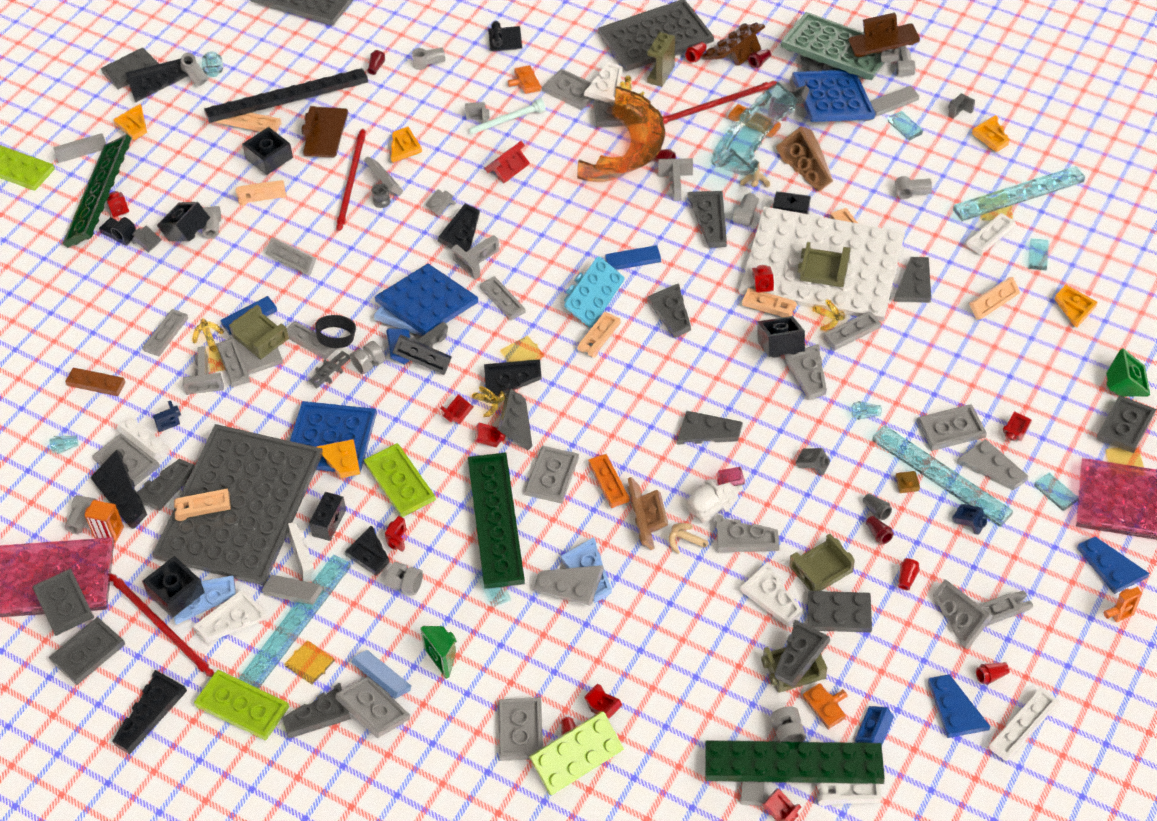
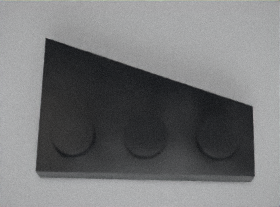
M465 203L439 235L438 242L449 248L458 245L465 252L469 251L479 220L480 210Z
M540 359L484 364L487 400L503 395L510 389L516 390L542 379Z

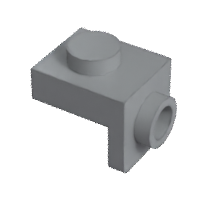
M485 102L465 103L466 120L483 119L484 123L486 119H490L489 109H486Z
M437 189L426 203V206L440 216L449 203L455 205L456 202L452 199L454 196L448 191L442 192Z

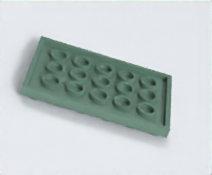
M809 12L804 13L781 41L780 47L787 51L801 54L803 57L812 58L817 62L831 65L833 68L842 69L867 80H873L885 64L881 60V52L867 54L863 57H856L854 55L848 38L864 34V32Z

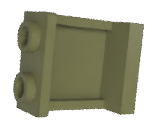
M660 32L647 52L648 56L656 58V64L647 77V83L663 87L675 67V36Z
M807 242L806 248H802L801 251L803 262L798 264L797 273H800V281L844 288L851 248L843 247L842 253L812 249L810 248L811 242Z
M259 305L249 309L229 325L232 336L260 360L289 339L286 326L282 323L277 326L262 313Z
M829 533L826 535L825 542L800 556L798 552L790 555L789 567L810 591H822L851 574L854 570L855 559L850 552H847L842 547L839 539L834 538Z
M768 647L764 648L763 656H761L762 665L765 669L768 668L770 683L776 687L778 693L826 679L828 668L820 654L795 687H792L776 679L775 676L782 653L785 652L786 647L771 652Z

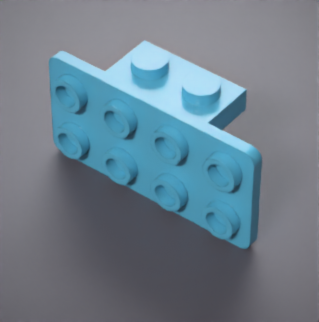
M597 257L584 273L580 272L575 277L574 281L576 283L574 285L571 284L566 290L567 296L564 299V307L591 328L610 303L625 278L604 259Z

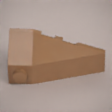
M800 126L776 146L782 160L803 176L818 191H822L833 182L820 144L811 129Z

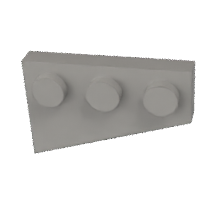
M819 344L807 347L804 352H798L796 355L785 354V361L807 398L811 400L826 395L827 388Z
M986 439L957 459V464L973 468V472L983 473L991 477L992 481L1013 491L1028 480V475Z
M716 514L718 552L779 551L778 529L758 524L748 525L741 523V520H729L723 518L722 515Z
M600 565L539 571L533 590L536 593L591 606L604 567Z
M944 579L933 594V597L944 615L947 616L955 633L958 634L964 648L969 649L993 615L951 582Z

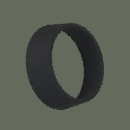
M327 315L320 318L315 325L317 340L326 347L344 348L349 346L354 340L356 324L345 316ZM337 327L345 329L350 335L342 338H333L322 334L321 331L326 328Z

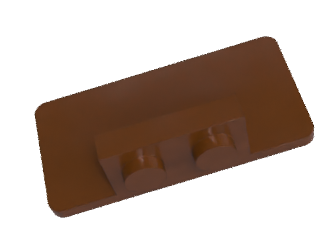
M895 12L863 19L864 34L848 38L856 57H863L867 54L880 53L884 50L897 49L901 46L914 45L920 42V37L914 24L909 23L898 26Z
M758 22L741 24L738 27L739 29L730 32L727 38L718 41L716 46L707 49L702 58L723 59L731 53L735 65L743 64L748 60L751 53L762 49L756 34L763 30L765 25L758 24Z
M309 107L308 113L305 114V124L302 125L301 129L306 141L303 149L304 156L331 158L337 156L349 113L347 108Z

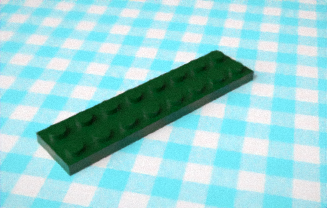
M128 134L103 146L62 243L67 248L78 245L86 239L89 240L94 235L95 226L98 224L100 214L105 208V202L110 196L109 192L114 186V180L120 172L119 168L125 160L126 151L130 148L129 144L132 138Z
M507 453L469 456L468 465L484 589L525 584Z
M705 740V781L884 784L882 743L786 741L779 743L778 741Z

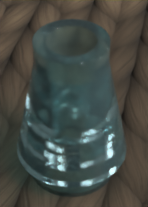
M857 401L852 404L853 418L860 420L881 416V405Z
M77 435L53 436V438L49 439L52 454L57 453L58 455L79 446Z

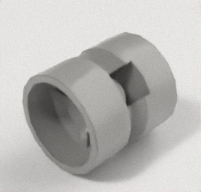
M370 341L363 346V350L357 349L351 353L350 359L356 370L360 374H365L372 369V365L378 366L383 363L385 356L380 346L375 341Z
M395 561L388 571L386 585L396 590L402 588L403 592L416 595L422 584L423 570L415 567L407 568V565Z
M782 707L772 713L771 720L779 743L781 741H805L806 734L796 707Z

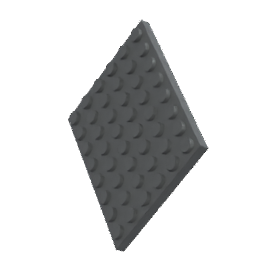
M215 424L180 498L228 489L231 509L188 517L186 520L177 521L175 519L176 508H174L153 551V557L168 561L173 556H176L187 567L223 576H234L235 579L265 586L289 532L288 524L293 523L321 460L322 448Z

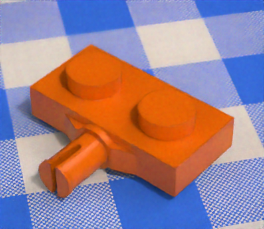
M530 65L514 69L517 79L508 80L509 87L518 85L525 94L541 91V85Z
M1138 586L1123 590L1119 594L1116 605L1104 610V616L1107 619L1112 617L1116 623L1133 616L1142 596V591Z
M819 683L803 693V699L828 730L846 719V714L838 704L848 697L844 689L832 695Z

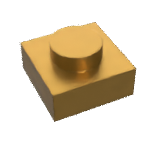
M916 471L896 473L895 479L899 493L919 491L920 485Z

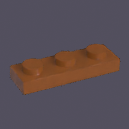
M74 367L65 381L66 385L113 396H119L126 383L123 377Z

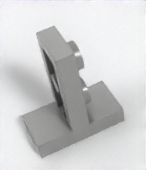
M693 158L659 159L658 176H669V181H673L670 184V194H674V201H681L680 176L693 175Z
M495 235L485 239L467 252L458 245L451 248L453 261L475 280L481 276L479 263L500 251L499 239Z
M205 346L197 347V355L194 358L198 369H195V376L183 377L186 395L224 390L221 373L209 374L208 355Z

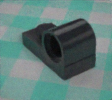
M110 217L99 227L100 233L127 246L134 237L132 234L136 231V227L127 217H123L120 221Z

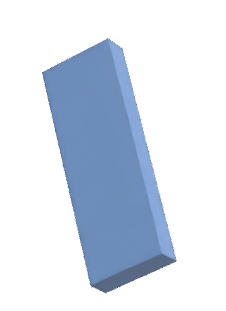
M366 650L353 656L351 663L395 699L411 690L412 685L370 651Z

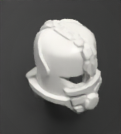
M716 479L705 480V484H701L700 488L686 501V509L697 519L701 520V522H707L722 509L728 512L737 501L738 493L743 490V486L738 485L734 487L730 482L719 485Z

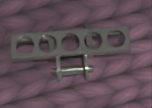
M341 351L330 362L324 360L320 368H315L316 374L309 380V384L314 385L316 389L324 382L331 384L332 379L329 375L334 371L342 374L343 370L341 367L350 359V355Z

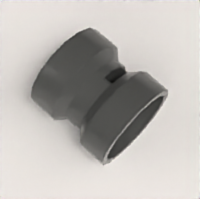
M374 185L371 189L374 206L377 208L389 206L390 196L387 185Z

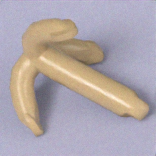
M759 161L754 162L753 172L740 181L741 186L751 179L752 187H756L759 180L766 187L771 185L770 181L760 173Z
M676 523L672 525V531L669 534L670 546L678 554L680 552L676 544V536L701 547H707L708 541L684 531L693 528L690 523Z

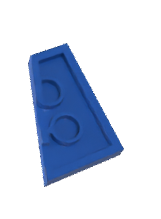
M1096 536L1078 544L1077 549L1114 594L1149 577V572Z
M950 674L929 678L928 684L947 738L990 730L991 726Z

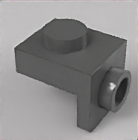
M960 93L954 100L950 101L948 117L954 119L962 110L971 114L974 111L975 99Z
M146 225L142 229L139 227L132 234L134 237L131 242L133 244L137 242L149 253L162 239Z
M803 448L796 461L798 468H815L819 475H824L830 464V460L823 448Z

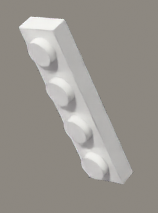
M1041 687L994 739L989 749L1007 762L1058 705L1059 699Z

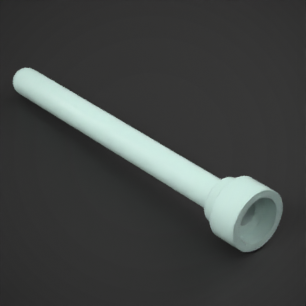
M542 98L534 100V103L528 107L471 127L469 132L474 134L531 112L541 113L546 111Z

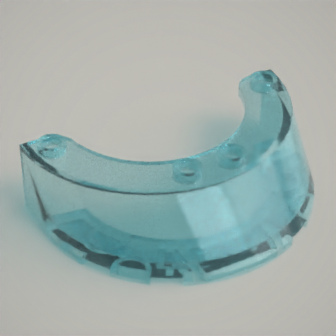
M779 82L768 88L755 99V102L749 108L747 107L739 115L738 118L740 120L735 125L729 127L717 144L712 154L714 157L711 159V163L714 166L741 176L753 175L759 168L757 166L759 161L756 159L752 160L755 157V151L761 147L762 140L783 117L794 112L798 99Z

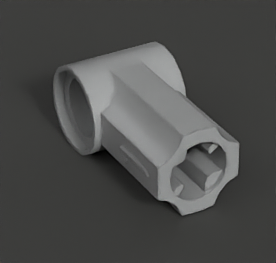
M906 46L899 47V61H896L897 76L915 75V61L911 58L910 49Z
M443 47L431 50L416 48L412 52L413 67L417 70H423L429 64L446 61Z
M184 53L182 55L181 69L188 74L197 87L205 84L209 78L197 63L195 56L192 53ZM191 61L192 64L187 65L184 62Z
M900 176L895 180L897 194L900 199H909L915 194H931L932 192L931 179L910 180L908 176Z
M754 193L744 195L740 206L735 208L733 222L751 226L755 209L759 203V198Z
M220 206L203 207L210 216L206 226L203 228V235L209 239H215L219 235V222H221Z
M76 495L72 501V511L64 525L65 529L76 535L82 533L87 523L85 518L86 508L91 505L93 500L97 499Z

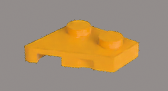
M141 104L113 119L115 125L125 134H128L133 141L147 133Z
M996 115L973 128L972 135L995 152H998L1009 145L1010 139L1005 134L1003 126L999 125V118Z
M409 127L393 132L392 153L390 156L392 163L422 152L421 145Z
M1065 285L1055 296L1056 303L1077 328L1097 307L1098 303L1068 285Z
M354 439L317 446L322 448V456L326 459L327 464L334 468L341 478L360 474Z

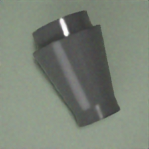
M871 493L864 496L863 503L877 519L885 520L890 516L892 507H890L889 502L875 497Z

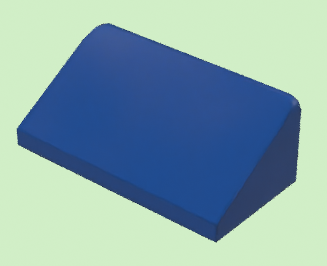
M387 329L390 358L405 365L410 360L394 354L393 351L400 334L410 338L409 330Z
M869 706L854 742L882 743L883 745L894 719L889 708Z

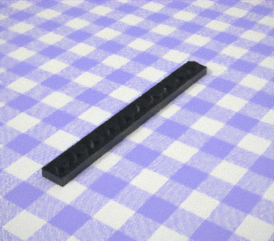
M363 68L354 69L349 72L307 81L298 85H291L290 87L244 97L239 100L212 105L204 108V113L208 122L212 123L368 83V76Z

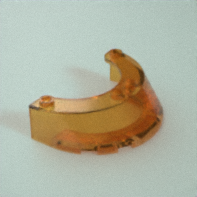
M616 86L612 115L626 126L631 140L629 149L623 157L600 155L596 165L579 159L577 179L591 182L615 180L647 165L658 155L665 139V126L660 111L651 104L650 100L639 93Z

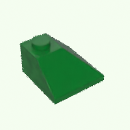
M1124 348L1120 349L1106 372L1108 389L1123 397L1150 396L1145 365Z
M422 626L420 631L424 650L443 676L448 679L451 675L456 655L455 643L457 640L451 631L448 632L444 626Z

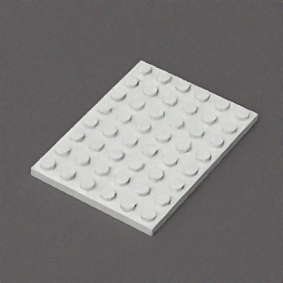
M764 207L739 294L745 295L748 288L755 289L752 268L758 265H767L771 267L773 272L774 291L765 293L793 300L799 306L859 317L871 311L879 321L884 322L905 232ZM807 242H811L810 248L837 253H842L843 247L851 248L844 288L800 281V273H797L798 264L803 262L801 251L802 248H806Z

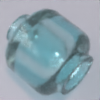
M211 51L201 58L202 69L206 75L216 77L223 72V59L221 55Z

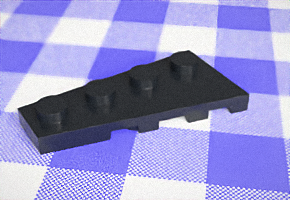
M181 58L125 72L135 103L188 77V74L180 67ZM191 61L184 62L187 65L192 64Z
M116 450L90 478L111 504L116 505L119 515L128 526L135 529L147 516V512L140 496L136 493L134 481L130 478L128 467L123 462V455L120 451Z
M157 670L151 675L153 679L150 684H146L142 690L143 695L139 702H135L133 705V712L130 717L124 720L112 740L116 747L129 755L187 692L184 685Z

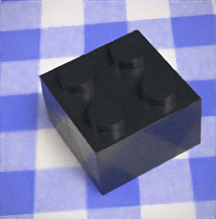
M267 127L242 144L245 158L266 175L293 158L290 143L270 127Z
M178 202L156 226L168 241L188 242L194 239L195 234L206 226L210 216L199 202Z
M793 316L757 321L758 343L768 357L777 358L785 354L796 355L798 352L805 351V330Z
M173 556L142 580L147 595L172 618L205 593L200 578L176 556Z

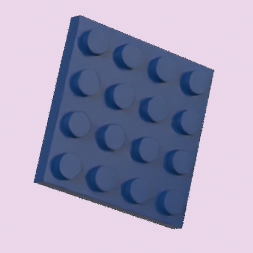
M844 70L792 73L791 77L796 89L804 85L809 88L807 99L803 105L811 122L870 120L875 118L876 113L858 75L850 74Z
M427 263L377 294L375 302L422 335H425L442 322H449L477 304L478 296Z
M302 401L290 441L317 447L354 439L361 473L377 410L375 408ZM322 456L316 470L336 472L334 468L327 464L326 459Z

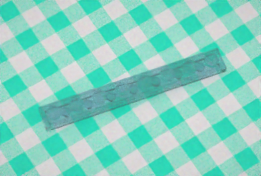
M1077 166L955 204L953 211L961 221H965L1083 183L1085 176Z
M884 425L873 435L872 441L965 504L982 507L987 519L999 527L1012 516L1013 510L888 426Z
M334 554L312 582L321 585L323 588L314 604L296 602L238 678L239 680L258 689L261 687L351 568L350 562Z

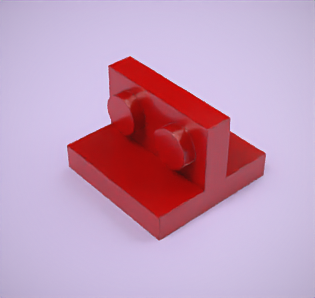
M522 141L518 142L484 168L486 172L490 173L494 170L503 184L530 164L521 152V149L525 147Z

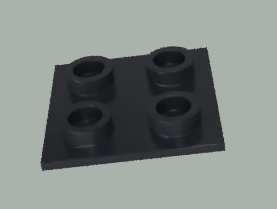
M493 21L491 29H488L490 51L523 49L520 26L501 28V24L498 21Z

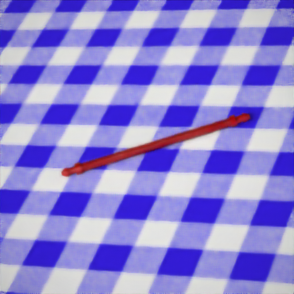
M777 81L764 82L756 87L733 93L669 116H662L658 120L655 119L652 125H664L699 111L701 112L753 93L769 90L770 87L777 85Z
M364 128L360 129L357 135L356 147L341 209L336 221L338 231L343 229L346 221L345 217L361 150L366 138Z
M109 574V580L113 582V585L188 656L201 672H205L208 677L214 675V671L212 668H209V664L203 661L121 578H117L116 574Z

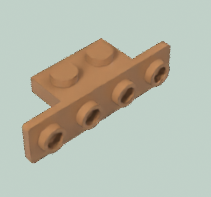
M632 477L627 478L629 483L627 489L633 500L631 506L637 517L635 518V523L640 530L639 539L643 546L646 545L650 550H653L655 547L651 533L669 525L661 492L656 489L642 496L640 485Z

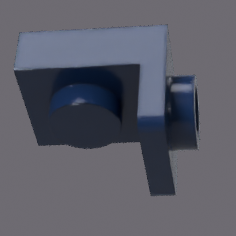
M171 400L167 401L170 409L152 415L158 432L180 425L178 418L181 416L180 410L177 405L173 406Z
M961 504L952 517L956 524L972 526L974 534L977 535L981 533L987 524V517L983 508L978 506Z

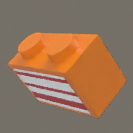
M93 500L91 505L86 508L85 518L94 538L116 543L124 528L116 505Z

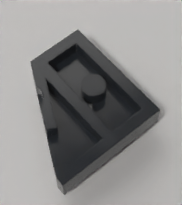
M372 526L345 551L348 558L375 576L389 563V558Z

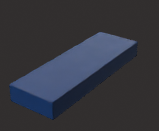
M654 245L605 254V260L614 269L619 270L661 262V255L658 246Z
M266 296L221 319L220 322L227 333L232 335L229 325L249 309L259 305L262 313L267 317L278 311L277 306L269 296Z

